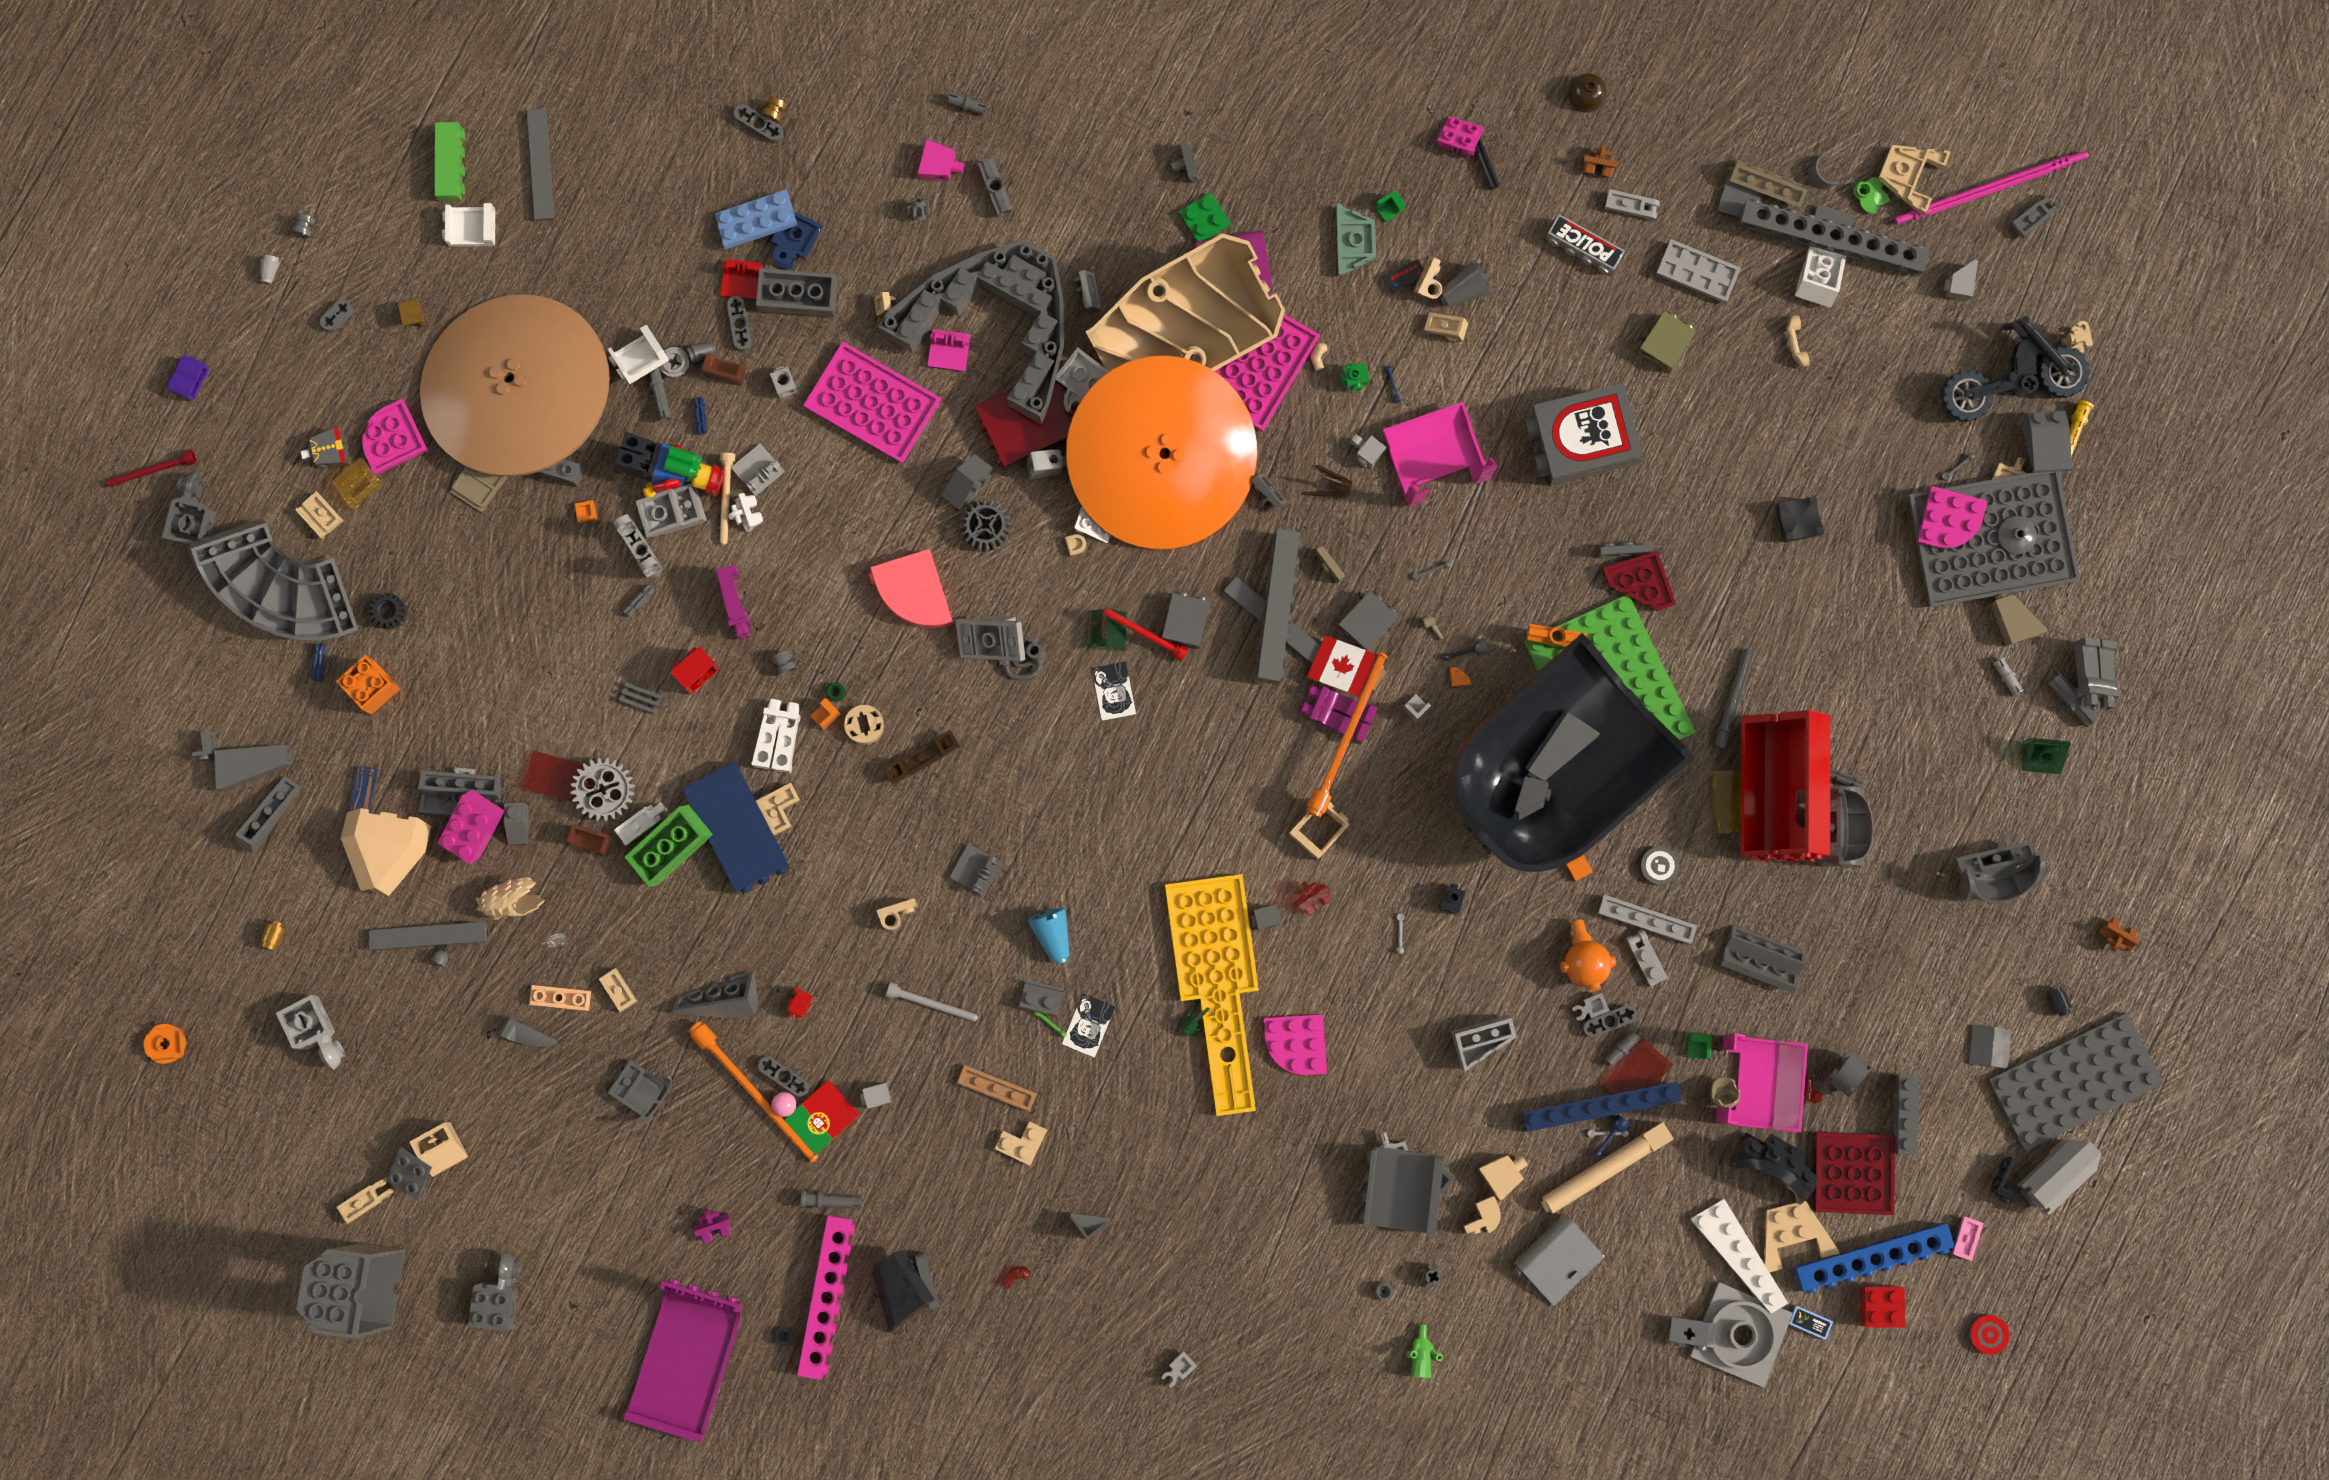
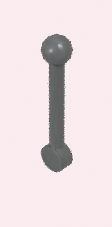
M1968 454L1965 460L1948 473H1943L1941 478L1948 480L1950 475L1968 461H1973L1975 458L1974 454Z
M1445 561L1442 565L1424 572H1415L1413 579L1419 580L1421 576L1442 568H1450L1451 563Z

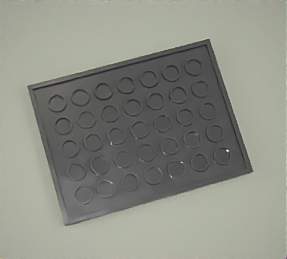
M2059 471L2028 473L1943 488L1987 500L1982 524L1978 532L1969 541L1957 547L1943 549L1917 543L1929 608L2081 581ZM1929 491L1907 495L1916 541ZM2013 516L2027 518L2036 529L2037 538L2034 546L2023 554L2009 553L1999 543L1998 530L2001 524ZM2021 531L2017 532V536L2019 538L2022 537Z

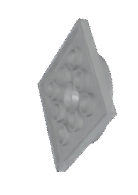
M1717 1282L1703 1319L1705 1322L1716 1323L1714 1347H1707V1351L1695 1349V1345H1693L1689 1356L1765 1388L1793 1313L1780 1308L1770 1314L1756 1297ZM1741 1325L1749 1327L1752 1332L1751 1341L1746 1345H1739L1734 1340V1331Z

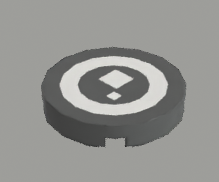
M1663 846L1653 847L1642 856L1640 862L1642 875L1649 883L1655 885H1665L1673 881L1678 875L1680 868L1676 854Z

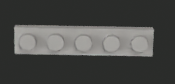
M1603 895L1597 913L1687 944H1692L1697 925L1607 895Z

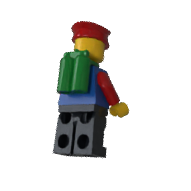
M625 432L613 472L618 474L623 472L650 481L646 484L647 488L643 489L644 495L647 498L653 497L657 492L683 487L685 477L687 478L686 482L691 481L693 487L702 489L704 493H709L716 497L721 488L725 468L724 466L718 467L717 465L709 466L702 464V457L697 456L696 453L684 450L679 444L655 443L652 440Z

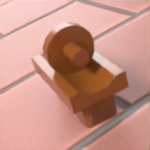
M1604 144L1601 145V149L1593 148L1592 154L1599 155V158L1583 155L1582 161H1585L1584 172L1594 174L1597 163L1603 165L1601 175L1611 177L1614 168L1618 166L1617 161L1603 159L1604 156L1611 157L1612 155L1611 151H1606V145Z
M2115 917L2110 919L2099 930L2098 934L2105 937L2106 941L2111 944V951L2115 952L2118 948L2122 951H2130L2135 945L2139 944L2140 940L2137 939L2138 931L2132 927L2126 928L2125 931L2120 929L2121 921Z

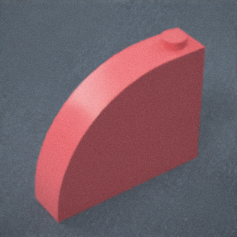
M930 549L871 567L872 573H869L872 585L876 584L884 603L897 617L911 625L922 628L935 629L954 625Z

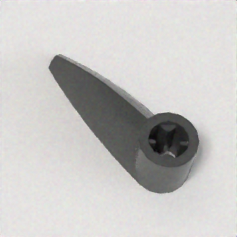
M507 1016L499 1032L500 1036L508 1040L529 1046H554L559 1041L510 1016Z

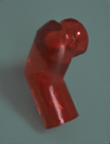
M1805 1076L1804 1096L1811 1103H1820L1823 1096L1813 1088L1814 1077Z
M1025 1266L1011 1268L1002 1284L1010 1288L1016 1279L1023 1278L1027 1280L1031 1272Z

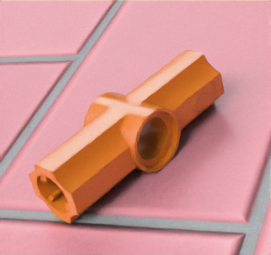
M1529 624L1526 641L1548 644L1552 647H1566L1582 632L1564 630L1561 627L1552 628ZM1552 634H1560L1561 641H1555L1552 638Z

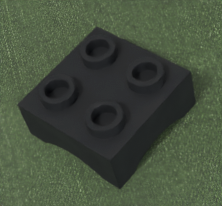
M1816 496L1781 502L1775 506L1783 543L1817 537L1824 533L1819 517Z

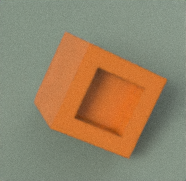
M826 698L820 702L821 706L811 714L812 719L823 730L841 715Z

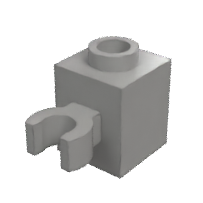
M1355 434L1350 442L1353 446L1360 449L1356 455L1357 462L1365 468L1369 467L1371 469L1386 450V446L1373 436H1370L1365 442L1360 436Z

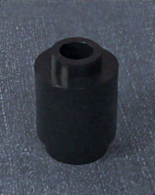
M2062 987L2047 992V1000L2054 1015L2058 1014L2061 1017L2071 1013L2069 1009L2073 1008Z

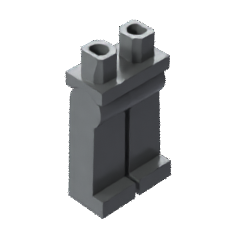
M2083 637L2073 643L2078 687L2080 690L2078 698L2084 699L2086 708H2095L2098 706V701H2100L2101 710H2111L2114 708V699L2119 697L2114 666V651L2117 650V642Z

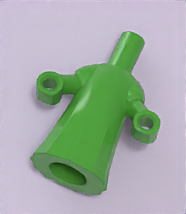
M1419 1325V1336L1413 1341L1411 1351L1407 1352V1357L1412 1358L1409 1377L1432 1379L1431 1355L1434 1361H1442L1443 1359L1442 1354H1439L1433 1348L1432 1343L1426 1338L1427 1325Z

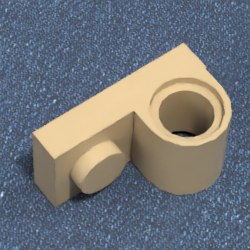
M1429 257L1413 291L1414 293L1431 299L1441 295L1442 286L1433 279L1440 270V260ZM1432 284L1434 286V292L1430 295L1428 293V287Z
M1429 312L1424 330L1426 333L1444 335L1453 342L1461 343L1464 340L1468 322L1462 317Z
M913 898L879 909L877 913L882 926L889 931H894L898 929L901 923L899 913L903 912V915L915 912L914 908L918 906ZM894 916L896 923L893 926H887V917Z

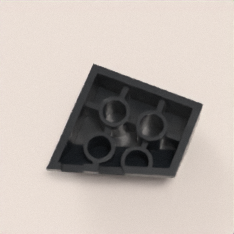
M903 1250L889 1255L872 1271L889 1333L893 1332L935 1300Z

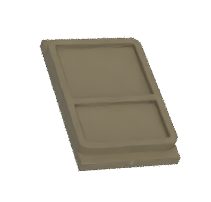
M465 467L453 484L450 492L483 513L508 476L488 475Z

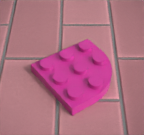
M403 398L377 411L368 421L365 434H363V450L375 475L428 451Z
M1931 486L1916 543L1943 549L1957 547L1966 543L1978 532L1982 524L1987 500Z
M1323 1015L1264 1018L1266 1046L1272 1059L1280 1067L1298 1075L1327 1074Z

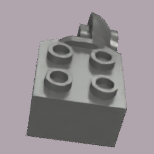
M191 472L179 478L177 490L181 493V497L171 500L162 535L163 539L186 545L211 536L216 512L211 507L196 501L203 489V481L199 472Z
M504 1251L502 1257L497 1260L495 1276L498 1277V1281H484L473 1286L468 1327L502 1331L513 1329L518 1288L512 1284V1278L516 1279L518 1277L520 1263L511 1254Z

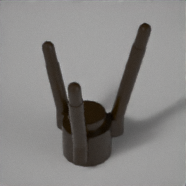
M1316 465V468L1335 477L1320 475L1321 478L1335 483L1334 490H1337V492H1304V495L1337 496L1343 498L1344 494L1349 495L1353 481L1325 467Z

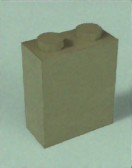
M1664 311L1637 353L1670 373L1697 331L1689 323H1683L1678 320L1675 314Z

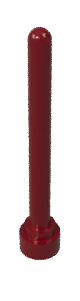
M192 449L183 451L180 457L105 481V485L107 487L115 486L181 464L194 465L197 464L196 455Z

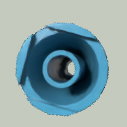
M1065 908L1046 911L1047 913L1042 915L1039 913L1028 919L1031 929L1051 962L1055 961L1056 964L1066 962L1067 957L1070 956Z

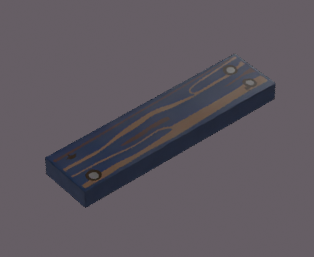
M364 766L357 767L349 811L362 808L368 809L370 813L379 769Z

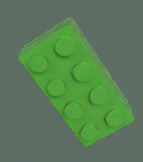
M689 805L679 806L629 852L625 858L648 887L657 886L713 834Z

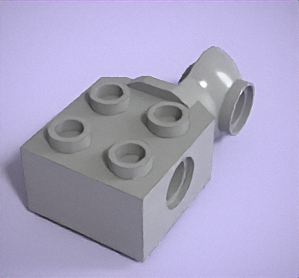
M310 995L276 1013L292 1048L309 1050L319 1045L318 1053L326 1066L329 1065L334 1070L339 1066L341 1058L345 1056V1052L339 1041L333 1042L331 1038L335 1030L319 996Z

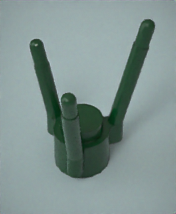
M1196 999L1185 1016L1180 1019L1182 1023L1179 1024V1027L1188 1036L1192 1034L1195 1036L1204 1029V1024L1199 1026L1197 1021L1210 1010L1209 1007L1204 1009L1195 1018L1192 1016L1189 1018L1200 1002V999Z

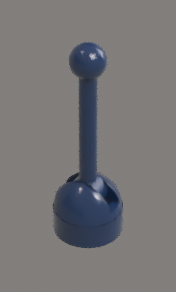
M1617 1114L1613 1120V1131L1600 1148L1594 1151V1156L1600 1157L1602 1150L1615 1133L1626 1130L1630 1123Z

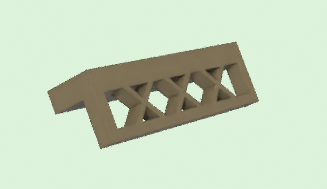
M1736 160L1735 168L1729 179L1731 182L1797 207H1801L1808 191L1806 185Z

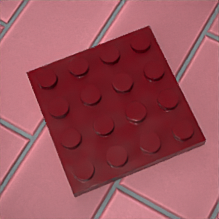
M1815 1132L1814 1171L1815 1175L1819 1177L1814 1190V1212L1895 1215V1136Z

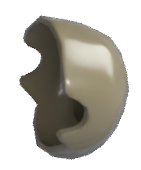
M1720 1077L1712 1083L1710 1097L1717 1107L1732 1108L1739 1102L1740 1089L1736 1087L1733 1079Z

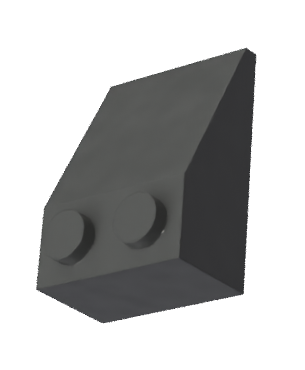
M2066 412L2027 413L2022 429L2033 473L2072 471L2070 429Z

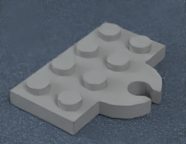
M1078 347L1056 376V380L1068 388L1064 395V405L1069 414L1073 412L1074 405L1081 402L1088 390L1102 376L1109 372Z

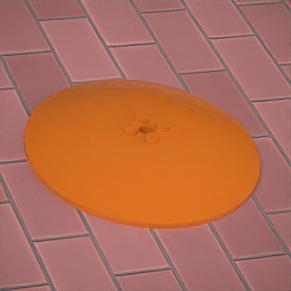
M1148 356L1126 362L1102 376L1084 395L1072 417L1066 443V461L1069 479L1076 497L1086 513L1102 529L1126 543L1139 547L1172 549L1188 546L1205 539L1222 528L1234 516L1244 502L1252 484L1251 480L1254 478L1257 462V443L1254 426L1244 402L1233 387L1219 374L1189 359L1175 356ZM1162 448H1167L1170 452L1169 457L1166 459H1162L1159 455Z

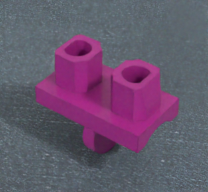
M706 1208L704 1209L705 1215L699 1217L700 1223L694 1225L695 1236H699L703 1243L712 1241L713 1235L711 1231L717 1229L721 1237L731 1234L729 1212L719 1215L718 1211L711 1213L710 1209Z

